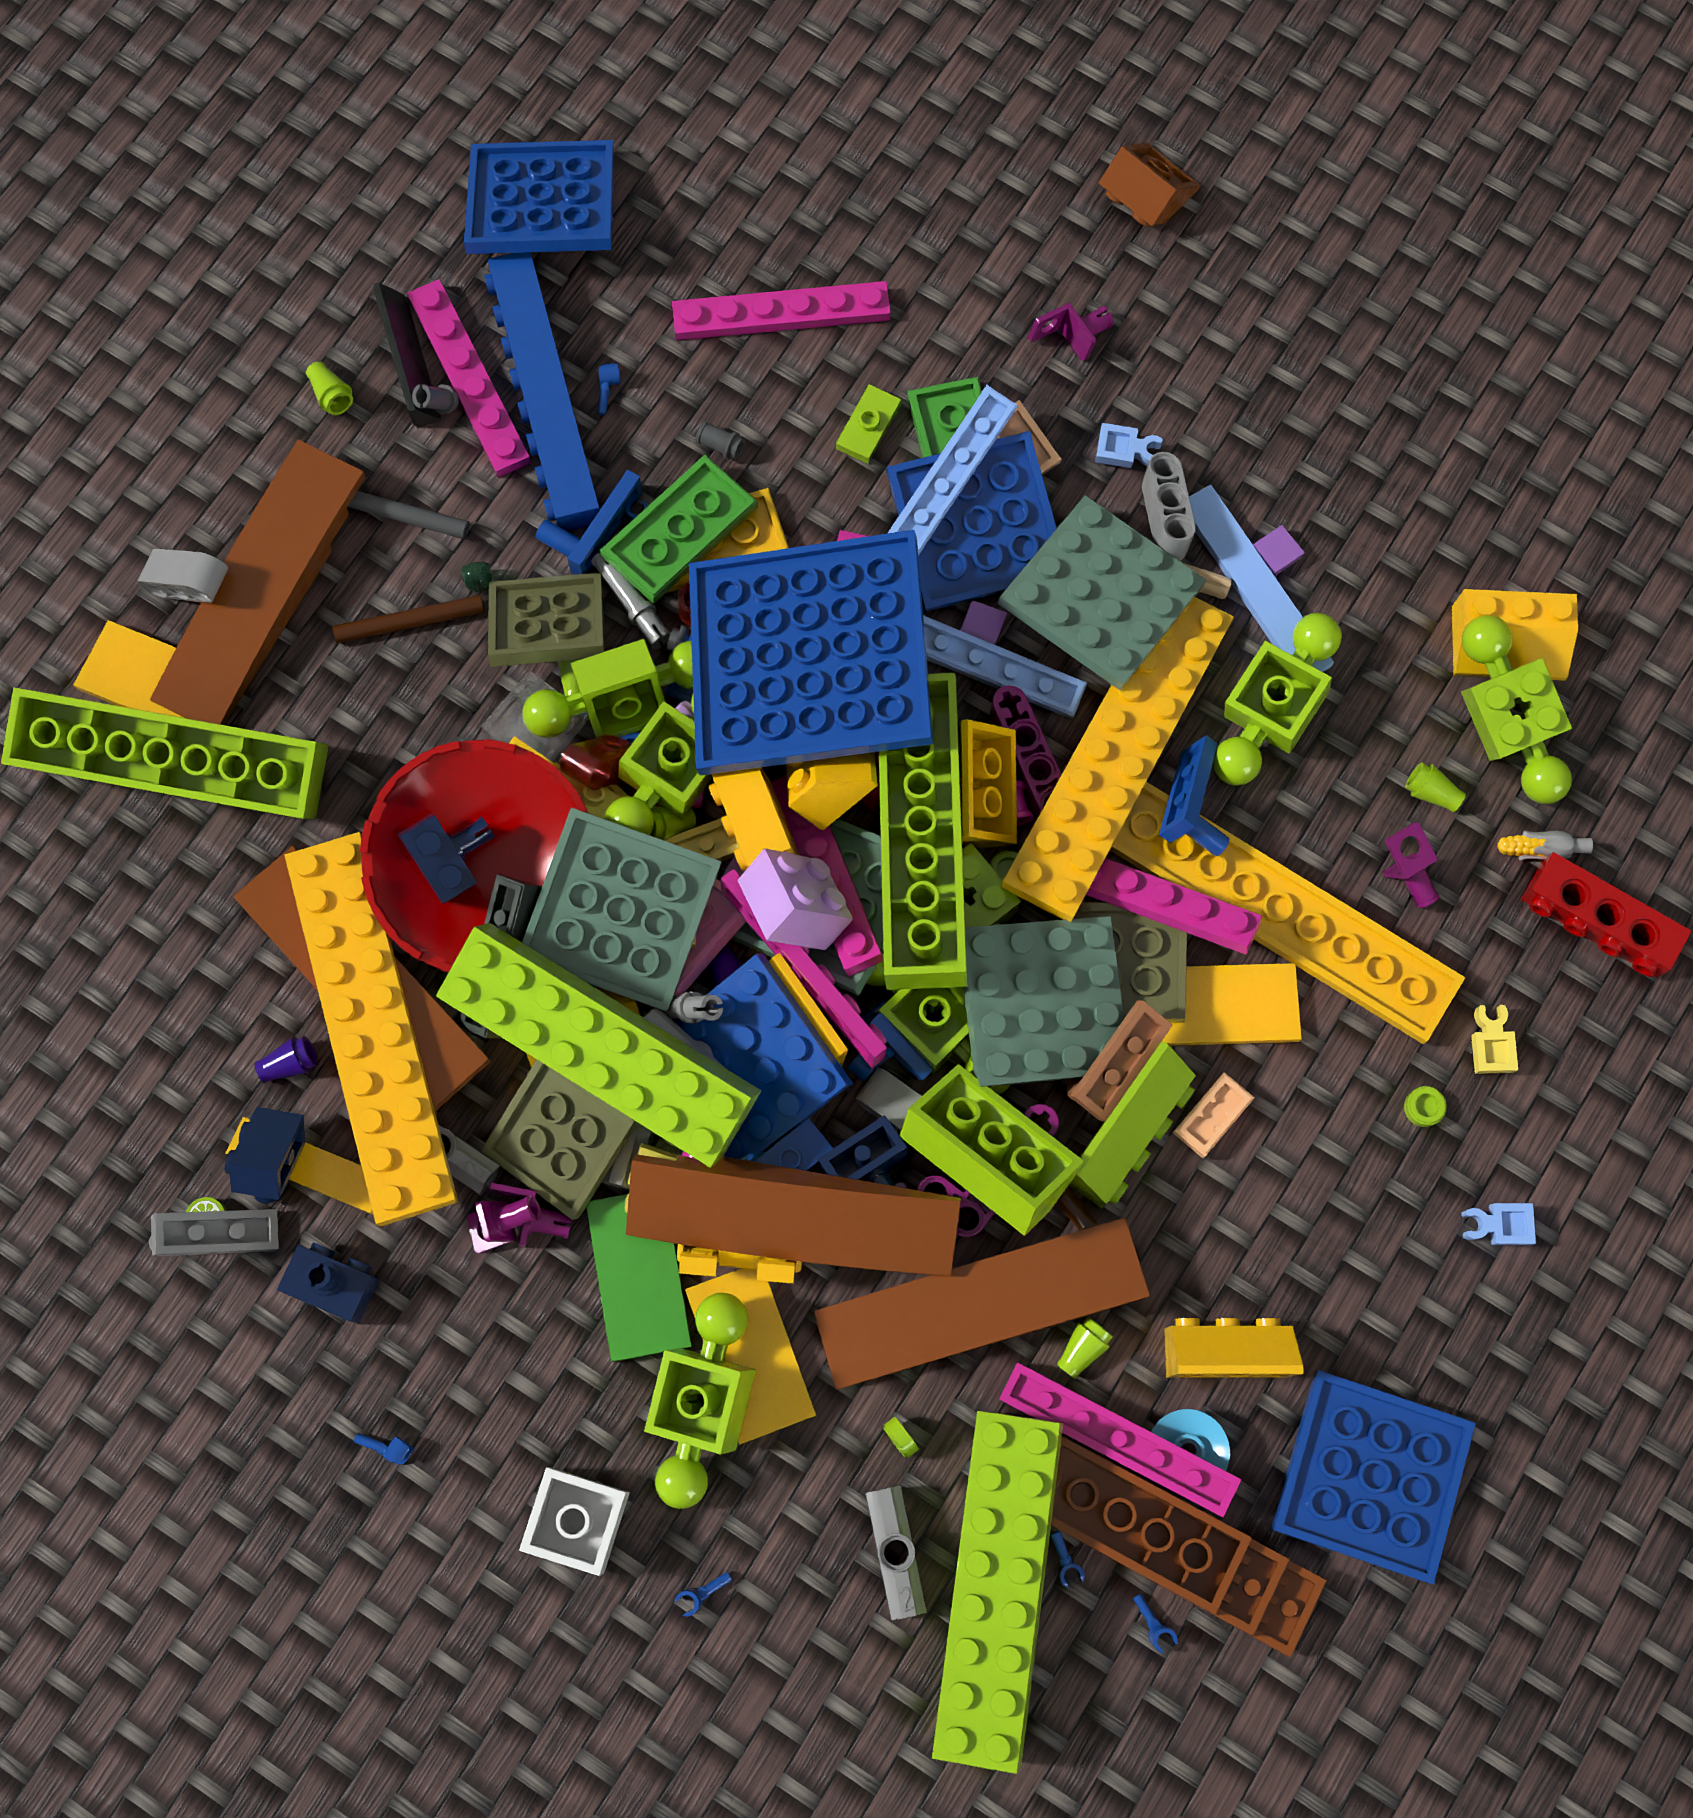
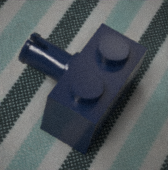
M429 814L397 834L435 895L443 904L477 883L464 862L466 860L465 855L495 838L491 829H486L475 836L476 833L488 827L482 817H479L475 822L451 835L450 833L446 834L433 814Z
M256 1107L250 1121H245L242 1124L239 1133V1143L236 1149L230 1150L226 1158L225 1173L230 1174L231 1192L252 1195L255 1200L265 1204L280 1199L305 1145L304 1115Z
M884 1115L819 1157V1169L822 1174L895 1186L888 1174L891 1170L908 1160L907 1146Z
M314 1242L310 1249L298 1245L277 1290L345 1320L359 1324L379 1279L369 1275L372 1267L352 1258H349L346 1265L332 1259L335 1251Z

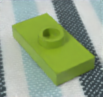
M869 384L836 442V449L869 464L901 406V399Z

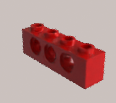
M1552 852L1540 863L1520 899L1529 904V908L1537 915L1557 920L1564 924L1563 928L1570 934L1578 937L1585 936L1597 943V947L1605 954L1625 959L1632 963L1635 971L1648 977L1654 976L1658 978L1672 969L1691 933V930L1555 852ZM1563 891L1573 895L1576 902L1575 906L1565 902L1562 895ZM1597 911L1604 912L1608 916L1609 926L1599 921ZM1632 930L1642 935L1644 946L1637 944L1633 940Z

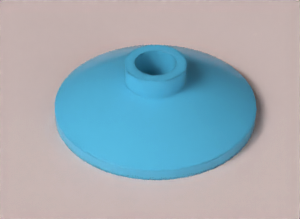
M1192 1409L1177 1410L1160 1419L1152 1429V1433L1179 1447L1185 1443L1193 1444L1196 1447V1456L1225 1471L1227 1470L1230 1460L1228 1438L1220 1424L1206 1413Z

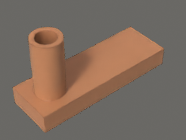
M1136 1001L1083 1078H1075L1068 1083L1067 1095L1069 1098L1080 1104L1098 1120L1106 1121L1168 1033L1172 1024L1146 1002Z

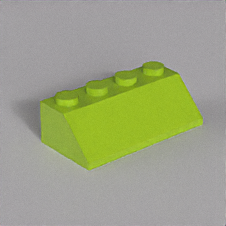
M1161 1041L1080 1156L1084 1161L1083 1166L1069 1186L1101 1209L1109 1201L1116 1205L1129 1186L1123 1180L1131 1168L1138 1173L1151 1153L1145 1149L1153 1137L1160 1141L1173 1123L1167 1116L1175 1105L1182 1109L1195 1091L1189 1085L1196 1075L1167 1043Z
M959 1064L908 1108L900 1133V1137L1024 1236L1049 1213L1084 1163L1080 1157L988 1086H980L978 1079Z

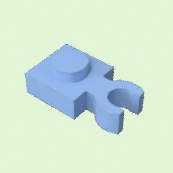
M1102 423L1095 462L1131 468L1133 460L1138 459L1143 465L1148 466L1149 460L1153 455L1147 449H1160L1163 439L1155 435L1138 439V428Z
M1493 1203L1489 1205V1215L1477 1208L1461 1212L1462 1217H1472L1478 1223L1476 1231L1463 1233L1464 1239L1477 1240L1486 1234H1491V1245L1536 1244L1533 1203Z

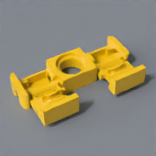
M678 1244L677 1260L680 1262L679 1273L716 1277L717 1263L719 1262L718 1266L757 1269V1280L793 1283L794 1274L802 1269L801 1261L754 1256Z

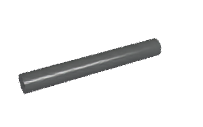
M361 491L356 492L348 505L349 508L461 539L467 537L470 526L469 521Z

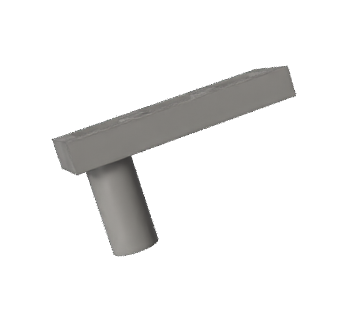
M277 1209L154 1213L151 1215V1236L149 1238L152 1257L276 1251L279 1249Z

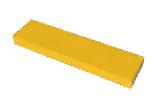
M242 1117L226 1154L230 1150L236 1149L239 1143V1133L242 1124L245 1121L249 1122L250 1119ZM305 1142L289 1180L373 1215L362 1166Z

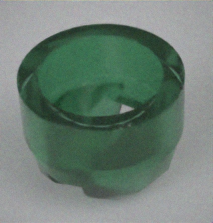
M474 562L460 569L463 583L470 591L478 592L479 585H482L484 590L489 588V582H492V572L488 562Z

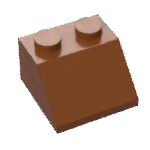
M1148 142L1121 146L1098 182L1107 190L1105 194L1110 200L1119 205L1125 204L1133 211V218L1147 227L1165 224L1201 186Z

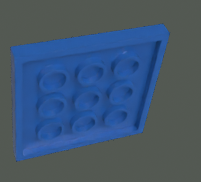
M613 140L471 144L464 233L466 254L612 250Z
M1030 431L995 440L919 554L924 612L1004 592L1057 529ZM940 454L886 468L898 517Z
M763 953L755 954L708 993L716 995L722 1000L723 1004H713L714 1008H723L722 1015L714 1021L701 1020L698 1023H685L680 1019L674 1021L691 1038L706 1043L711 1048L713 1057L727 1070L761 1090V1093L724 1154L725 1157L736 1159L747 1156L745 1160L748 1161L767 1151L853 1084Z
M1316 1370L1313 1375L1271 1530L1434 1585L1476 1423Z

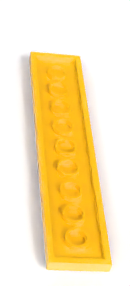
M1195 597L1121 691L1113 685L1110 686L1005 876L1001 888L1063 920H1068L1069 922L1073 920L1234 616Z
M1148 782L1145 783L1110 851L1147 874L1262 915L1261 925L1254 937L1255 941L1289 962L1295 963L1300 969L1418 1042L1425 1044L1429 1040L1466 977L1200 814L1199 816L1229 837V844L1220 855L1214 856L1186 834L1172 843L1168 842L1159 835L1169 795Z
M357 832L285 854V860L375 1223L382 1227L458 1203L390 937L372 912L363 888L360 853L362 834Z

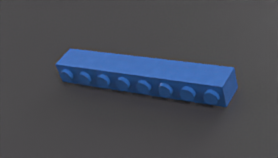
M531 252L509 253L488 258L491 273L484 274L489 296L497 295L499 305L492 306L498 328L504 326L506 328L507 336L502 337L501 342L506 360L513 358L516 368L510 369L509 372L514 391L522 390L524 401L517 402L523 424L531 423L533 433L526 434L531 456L539 455L541 466L534 468L540 489L548 488L550 499L543 500L548 520L550 522L556 520L557 526L566 531L587 527L600 509Z

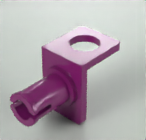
M1067 303L1038 317L1033 324L1028 339L1030 342H1034L1059 330L1078 357L1085 361L1089 358L1096 343L1094 335L1110 329L1114 323L1111 312L1102 316L1103 313L1108 311V308L1101 306L1097 310L1080 317L1071 304ZM1053 320L1048 326L1041 329L1047 322Z
M1413 822L1385 840L1395 864L1384 870L1383 874L1387 878L1403 879L1415 901L1416 907L1423 908L1440 898L1425 871V868L1437 861L1438 858L1421 825ZM1412 836L1418 841L1419 851L1417 854L1413 853L1404 857L1401 853L1400 845L1406 837Z
M490 1183L488 1189L490 1193L522 1199L531 1195L535 1197L536 1191ZM540 1208L541 1217L539 1220L522 1225L518 1247H525L527 1235H531L532 1232L560 1236L567 1239L570 1227L556 1225L554 1222L569 1225L571 1219L562 1212Z
M531 1195L511 1204H508L507 1201L476 1203L477 1212L469 1214L466 1219L474 1250L476 1253H483L518 1240L515 1227L539 1220L541 1210L536 1198ZM480 1226H481V1228H482V1232H483L484 1238L482 1237V1235H481V1233H480Z

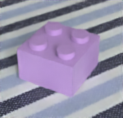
M764 848L737 880L767 941L826 950L853 920L845 904L844 896L839 892L830 875L829 867L823 860Z

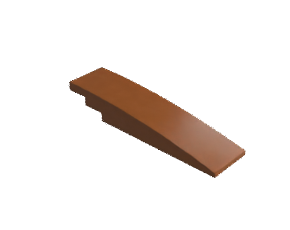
M299 439L296 441L227 555L224 563L229 569L213 602L200 603L150 698L151 702L184 718L221 725L226 723L333 550L330 544L349 515L347 510L349 503L365 480L362 470Z
M291 846L233 897L318 991L285 860V854L297 851ZM395 957L433 1107L437 1111L491 1061Z
M636 1154L631 1163L626 1235L769 1258L863 1269L951 1276L961 1198L723 1156L720 1162H717L710 1168L693 1157L680 1155L676 1161Z
M1122 1218L953 1268L951 1276H926L815 1310L814 1314L836 1390L1103 1312L1114 1307L1148 1298L1150 1294L1126 1219Z
M1062 1436L1051 1521L1052 1527L1291 1658L1327 1580L1293 1563L1285 1556L1253 1540L1250 1536Z

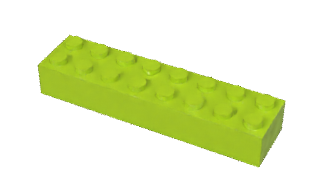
M955 673L928 674L934 744L879 751L884 977L887 990L968 987Z
M13 687L1 764L301 819H316L329 744Z
M491 923L473 928L436 995L442 1001L710 1168L723 1158L761 1093L760 1089Z
M977 1411L932 1759L1017 1774L1021 1768L1064 1423Z

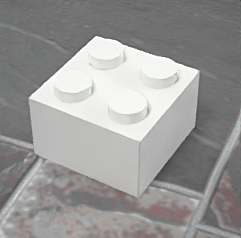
M546 1467L519 1551L597 1576L603 1575L630 1492L555 1468Z

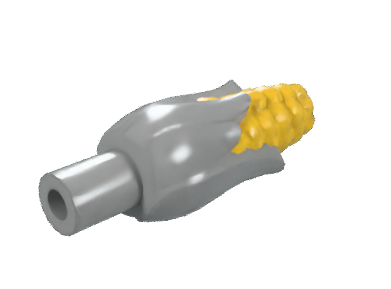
M1524 830L1523 835L1502 837L1497 847L1502 854L1518 856L1519 861L1527 859L1545 860L1552 852L1565 859H1569L1572 857V853H1592L1593 840L1592 838H1573L1572 834L1564 831L1530 832Z

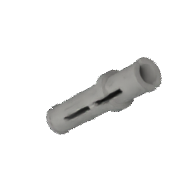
M597 553L591 563L601 573L603 579L628 612L627 617L630 623L639 627L653 649L661 648L659 640L666 645L671 632L667 630L656 615L655 605L650 600L646 601L639 590L600 556V553Z
M685 992L681 996H673L668 1012L661 1011L670 1019H680L685 1023H698L701 1020L714 1021L722 1015L723 1008H714L713 1004L723 1003L716 995L708 994L702 996L698 992ZM641 1003V1007L650 1008V1010L641 1011L643 1016H646L652 1009L656 1008Z

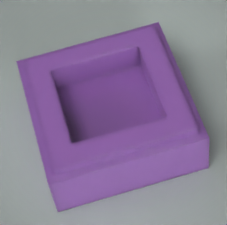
M1283 525L1253 544L1274 576L1300 560L1304 555V551Z
M972 600L960 631L996 645L1007 613Z

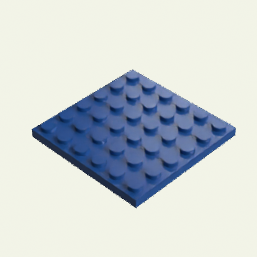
M915 529L689 563L696 770L699 775L934 744L918 544Z

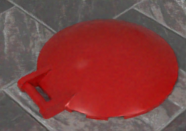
M488 739L455 741L437 746L420 754L400 768L387 781L376 797L377 801L371 810L368 820L365 821L360 845L363 874L361 879L366 898L379 924L403 950L428 965L449 972L473 928L485 923L496 875L501 874L543 886L570 809L574 808L588 813V810L570 781L556 767L529 750L514 744ZM429 814L435 815L446 834L450 833L451 835H454L478 820L479 817H482L488 827L476 833L475 836L486 829H491L495 838L465 855L466 860H464L477 883L443 904L435 895L397 834Z

